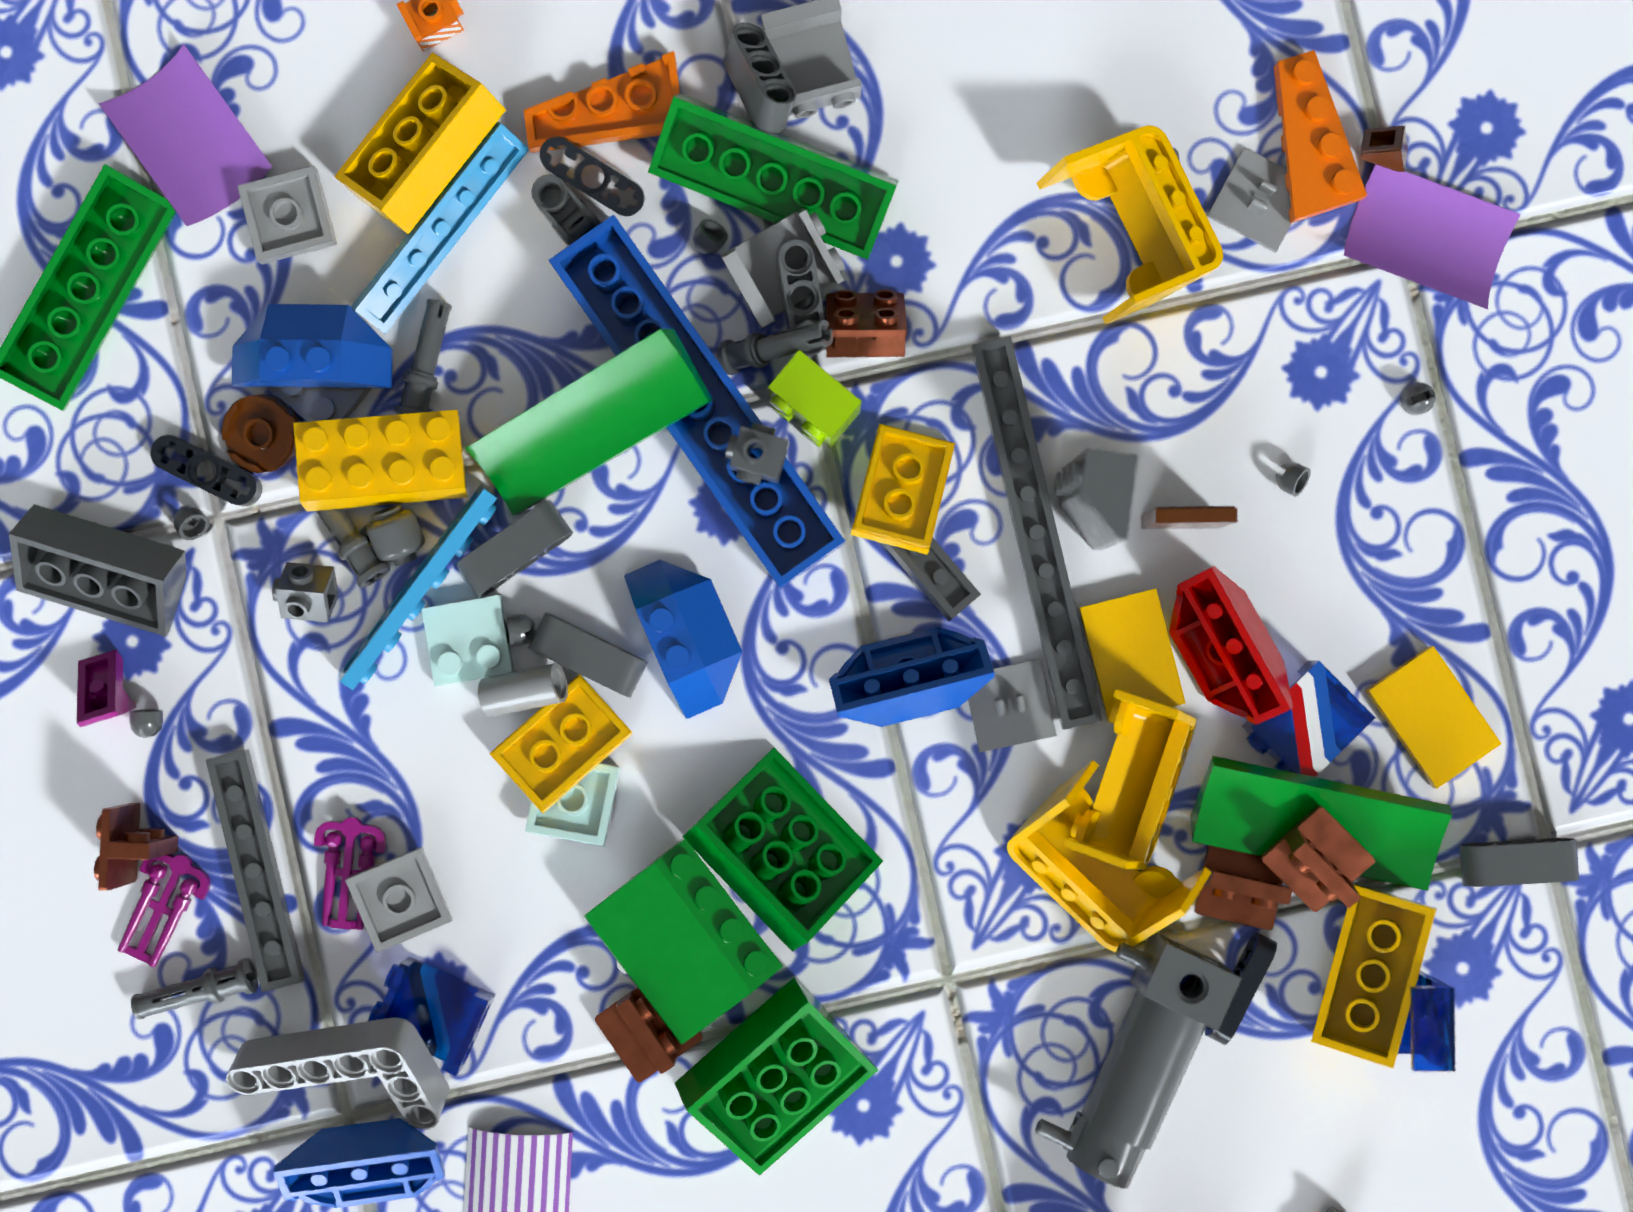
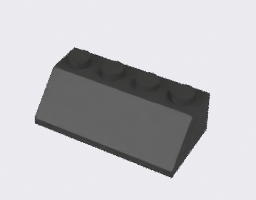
M1087 448L1063 467L1062 472H1057L1054 495L1060 496L1059 506L1093 550H1103L1128 538L1138 455Z
M35 504L9 533L16 591L165 637L170 632L186 581L185 550Z

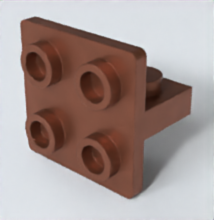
M882 289L874 293H856L852 290H839L835 293L826 294V321L829 323L826 330L832 329L833 342L830 346L826 347V357H905L907 320L903 293Z
M128 803L103 808L102 815L97 820L96 835L100 839V856L96 858L94 864V877L98 880L99 891H109L136 882L138 860H151L178 852V836L164 835L165 829L163 828L139 829L140 803Z
M1322 805L1316 806L1261 855L1263 863L1289 888L1293 889V892L1313 912H1318L1327 903L1333 902L1337 898L1348 908L1352 907L1361 899L1352 882L1375 863L1373 856Z
M1210 845L1207 846L1203 868L1206 867L1211 874L1196 897L1194 912L1207 917L1272 930L1278 903L1290 905L1293 889L1283 885V881L1263 863L1261 856Z
M638 988L629 992L595 1017V1022L638 1083L643 1082L657 1071L661 1075L675 1066L677 1058L699 1043L703 1038V1034L700 1031L681 1045Z

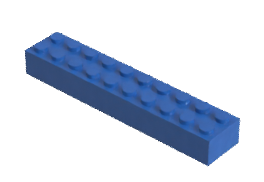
M614 214L548 260L615 356L660 329H675L713 401L667 427V430L780 589L845 544V540L787 458H785L778 483L761 479L760 485H755L736 478L738 472L731 470V459L725 458L731 434L738 436L741 426L751 429L752 423L762 424V422ZM755 449L750 452L749 457L757 459L762 456L763 452Z

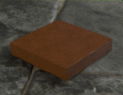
M1235 506L1156 507L1141 515V529L1221 528L1238 522L1237 508Z

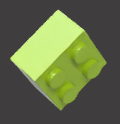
M800 350L768 386L770 403L772 404L771 409L787 422L794 418L802 425L801 433L817 447L824 443L831 448L859 415L862 401Z

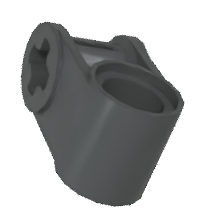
M551 174L543 175L533 183L531 193L536 206L567 246L601 224V221L582 200H579L559 177ZM555 188L561 191V198L557 203L547 205L542 202V195L546 190Z

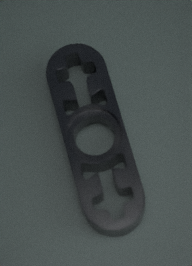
M553 137L546 140L541 146L540 161L546 170L621 216H632L643 207L645 193L639 183L569 139ZM562 144L566 147L564 154L571 160L576 161L577 154L585 158L576 167L574 178L567 175V172L572 168L568 164L559 162L555 166L551 163L553 156L548 153L550 147L558 148ZM587 165H596L602 169L604 181L600 187L590 188L583 183L581 174ZM611 175L619 179L614 185L616 188L625 191L628 187H631L635 190L633 197L638 201L636 206L629 204L626 208H622L619 205L621 198L613 192L609 193L608 199L601 196V193L610 184Z
M164 435L156 439L151 446V459L158 468L231 504L247 507L255 504L261 497L262 484L256 475L184 439L173 435ZM166 447H175L177 453L190 458L187 464L172 459L168 461V456L164 454ZM205 460H211L216 466V475L208 482H202L197 476V468ZM228 477L241 483L247 479L245 485L250 488L248 495L240 494L237 498L238 491L223 484Z
M1258 932L1250 938L1233 970L1242 978L1219 1030L1217 1031L1206 1026V1036L1223 1045L1228 1044L1233 1038L1277 950L1276 941Z

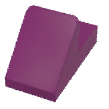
M117 650L78 661L76 723L79 727L110 719L136 708L135 702L123 689V657Z

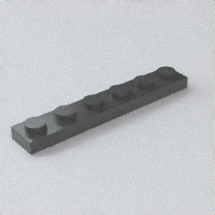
M246 749L206 759L261 990L265 992L301 983L305 980L250 751Z

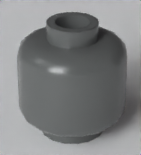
M399 504L371 515L373 521L367 525L366 532L379 560H393L395 566H400L418 558L415 551L424 545L425 538L416 515L412 510H402Z

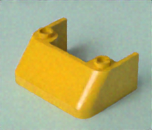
M1146 125L1067 155L1036 183L1039 190L1071 178L1077 191L1088 200L1097 201L1110 196L1143 265L1131 271L1127 276L1126 290L1130 298L1102 317L1105 324L1148 307L1218 268L1223 260L1222 247L1167 135L1156 126Z
M1116 689L1113 697L1119 700H1116L1112 707L1109 722L1114 724V733L1117 736L1092 809H1088L1084 815L1078 814L1074 820L1071 837L1075 839L1065 838L1063 846L1124 869L1145 870L1153 857L1195 732L1196 719L1178 709Z
M1092 760L1062 783L1024 822L1007 843V851L1010 857L1102 946L1116 952L1120 943H1126L1133 947L1186 915L1211 872L1205 867L1181 882L1171 871L1163 867L1149 866L1141 872L1137 869H1124L1064 847L1065 838L1075 839L1071 837V829L1078 814L1084 815L1088 809L1093 807L1090 795L1083 788L1099 766Z

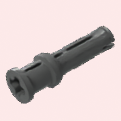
M427 299V306L411 370H407L403 374L402 380L405 382L400 405L395 406L394 413L396 414L421 413L428 410L432 390L437 389L438 386L437 378L434 377L449 313L452 309V305L446 302L441 305L439 300Z
M826 320L767 336L754 332L749 334L746 339L734 342L728 339L720 342L717 350L718 362L728 375L738 374L741 369L751 366L763 368L770 363L771 359L795 354L798 350L803 352L830 346L833 342L832 329L821 331L829 326Z
M344 509L316 511L339 545L337 550L339 552L338 556L342 561L346 560L358 577L356 583L360 588L372 585L390 571L388 564L382 563L376 557L374 550L370 546L369 537L364 533H359Z
M249 958L241 959L237 965L220 970L217 967H212L203 972L202 977L133 995L131 998V1009L136 1019H143L150 1015L178 1009L205 1000L211 1003H220L225 1000L226 996L241 992L252 994L258 988L257 972ZM186 993V994L181 995V996H177V997H174V998H170V999L163 1000V999H165V998H169V997H172V996H176V995H179V994Z

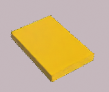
M879 423L850 535L928 555L955 443Z
M1156 588L1078 608L1108 723H1110L1109 718L1112 707L1116 700H1119L1113 697L1116 689L1169 707L1186 703Z
M1428 646L1365 690L1432 788L1438 789L1502 744L1434 646Z
M579 674L568 684V696L565 702L541 707L489 754L544 814L633 733Z

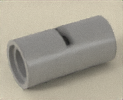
M558 663L483 678L478 684L479 703L487 717L562 703L566 701L568 696L567 679L562 667Z

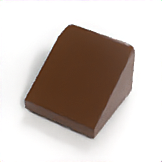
M1405 126L1364 130L1360 153L1361 159L1397 172H1405L1408 152Z

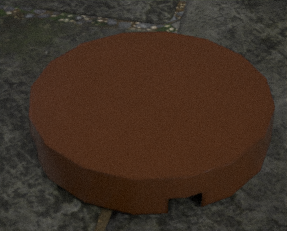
M268 394L250 395L234 402L224 415L221 428L222 440L226 442L228 448L226 451L231 460L242 469L254 473L278 471L288 465L296 455L293 423H297L299 420L293 409L280 398Z

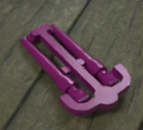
M354 816L348 817L343 821H327L317 828L314 836V846H328V850H325L324 854L326 870L322 926L347 930H363L364 923L358 909L357 921L347 920L350 891L345 879L374 866L375 855L373 854V849L376 853H385L386 835L380 827L363 824L359 818ZM327 830H339L342 832L340 833L332 831L325 837V832ZM360 833L372 834L361 838L360 848L363 852L359 854L358 867L361 868L360 870L353 869L356 836ZM343 834L346 837L343 868H338L337 864H340L341 851L338 850V847L342 844ZM336 876H341L338 919L330 918Z
M168 854L143 861L139 871L148 874L150 878L145 879L140 890L142 894L131 915L117 951L141 960L151 967H156L183 911H187L192 901L190 898L191 894L201 900L206 898L211 886L210 877L204 870L194 866L192 859L185 854L178 856ZM157 860L170 865L172 872L159 902L151 898L156 896L161 886L159 881L165 877L167 867L159 863L153 865ZM190 874L198 878L200 888H198L199 883L192 878L183 880L180 886L181 893L176 894L171 905L173 908L168 906L181 876ZM147 907L154 909V913L138 947L128 945ZM165 914L169 916L153 955L146 951Z

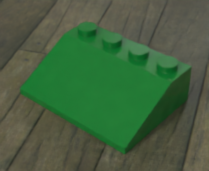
M775 747L682 836L686 838L693 849L792 952L807 944L883 862L872 848Z
M686 838L674 844L583 916L681 1045L755 991L783 967Z
M793 977L674 1084L686 1111L760 1176L873 1076L878 1069L823 1005Z

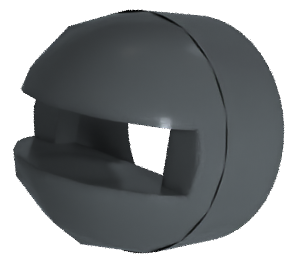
M710 219L702 220L693 236L695 247L703 254L717 253L728 239L726 230L719 223Z
M1420 382L1406 387L1400 397L1402 408L1411 415H1421L1428 412L1436 401L1433 388ZM1423 392L1426 393L1427 399L1416 404L1412 403L1410 397Z
M1295 462L1283 464L1281 468L1285 472L1283 476L1276 474L1277 485L1284 492L1296 497L1306 487L1311 470Z
M192 505L180 507L178 509L179 512L174 514L172 518L175 530L185 540H194L201 537L209 527V520L205 514ZM193 518L196 519L193 523L189 521Z
M523 614L506 615L510 647L529 643L536 632L534 630V621Z
M144 709L129 711V723L133 733L142 738L155 736L162 729L163 710Z

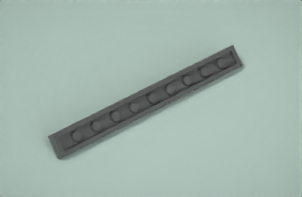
M1011 336L973 344L971 346L1061 729L1065 730L1100 722L1102 717Z

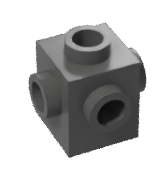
M752 423L751 429L741 426L738 436L731 434L725 458L731 459L730 468L738 472L736 478L755 485H760L761 479L778 483L789 448V440L774 436L776 430L762 424ZM755 449L763 452L762 456L757 459L749 457L750 452Z
M287 562L281 577L275 578L272 587V598L274 601H278L280 616L285 619L329 622L339 596L333 566Z

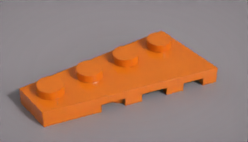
M1315 50L1278 61L1273 68L1278 115L1282 118L1283 135L1281 136L1282 152H1285L1287 173L1285 174L1286 191H1289L1291 208L1288 211L1291 224L1361 201L1367 196Z
M672 51L661 55V59L644 65L641 63L628 69V72L611 79L603 78L591 83L592 86L572 93L570 91L525 109L524 117L530 152H540L543 143L553 137H564L578 146H587L660 136L673 96L680 93L675 52ZM560 144L558 148L550 147L548 151L565 149L566 147Z

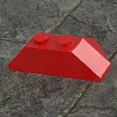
M1215 566L1177 585V596L1169 633L1207 701L1228 712L1247 718V721L1255 725L1291 710L1293 703L1285 662L1246 592Z

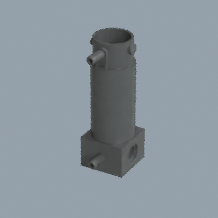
M1158 933L1149 937L1143 951L1126 943H1120L1116 950L1117 958L1136 966L1129 981L1137 991L1082 1111H1077L1069 1131L1044 1119L1039 1120L1035 1128L1036 1134L1063 1146V1149L1068 1151L1066 1157L1075 1166L1103 1182L1123 1189L1129 1188L1145 1150H1151L1206 1026L1217 1031L1219 1030L1242 979L1225 964ZM1186 975H1189L1186 982L1180 984L1182 978Z

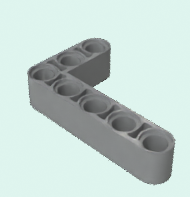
M387 1018L250 1039L241 1045L226 1075V1082L230 1088L245 1095L378 1076L404 1120L409 1125L418 1129H431L438 1124L450 1090L446 1079L417 1029L412 1023L401 1018Z

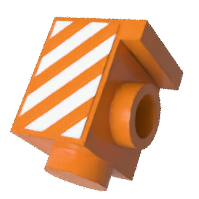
M410 0L406 3L401 1L396 4L423 52L464 31L457 18L464 14L457 0ZM437 10L435 15L427 16L428 14Z

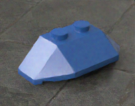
M268 304L232 346V386L392 388L393 349L349 305Z
M663 560L655 561L625 574L624 577L635 610L667 684L686 719L723 704L743 651L712 580Z
M934 627L860 646L843 664L838 673H834L831 676L829 683L838 717L885 727L959 708L995 677V672L983 639L976 637L972 639L958 632Z
M402 1118L321 1129L274 1166L273 1174L284 1200L296 1201L300 1199L309 1204L342 1208L417 1197L430 1188L435 1181H440L445 1177V1168L437 1144Z

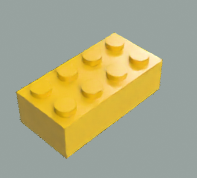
M432 52L334 177L362 202L409 234L506 109L482 83Z
M458 410L293 423L299 499L307 512L468 498L461 420Z
M1355 884L1354 886L1361 899L1352 907H1347L1311 1042L1393 1069L1437 908Z

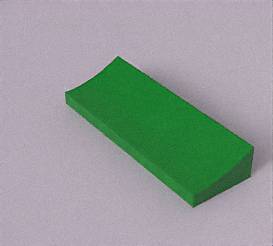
M681 93L673 96L648 170L650 174L773 223H777L801 208L806 209L808 215L815 212L826 230V233L821 236L824 243L866 260L869 259L899 181L784 134L763 132L749 120Z
M104 164L0 347V379L61 411L66 410L177 214L166 198Z
M660 329L467 446L465 449L489 477L510 512L515 516L713 401L675 329Z
M1212 756L1190 815L1192 842L1261 856L1316 806L1322 805L1375 859V863L1359 877L1428 891L1438 851L1453 816L1450 805Z

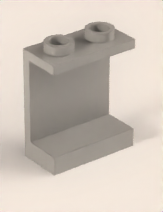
M814 0L761 14L762 30L767 35L796 91V98L790 116L795 115V118L798 119L810 117L816 114L819 108L831 105L835 109L845 108L856 102L855 99L861 98L862 84L860 78L856 79L841 22L839 0Z
M801 208L720 255L761 328L774 322V316L784 311L776 264V252L784 241L798 239L807 242L812 247L820 290L833 282L840 284L845 281L840 273L841 270L845 269V265L834 247L828 250L821 236L826 233V230L815 212L808 215L806 209ZM792 246L786 251L785 262L789 268L797 269L804 264L805 253L801 247ZM799 286L792 292L791 301L793 305L812 295L808 287Z

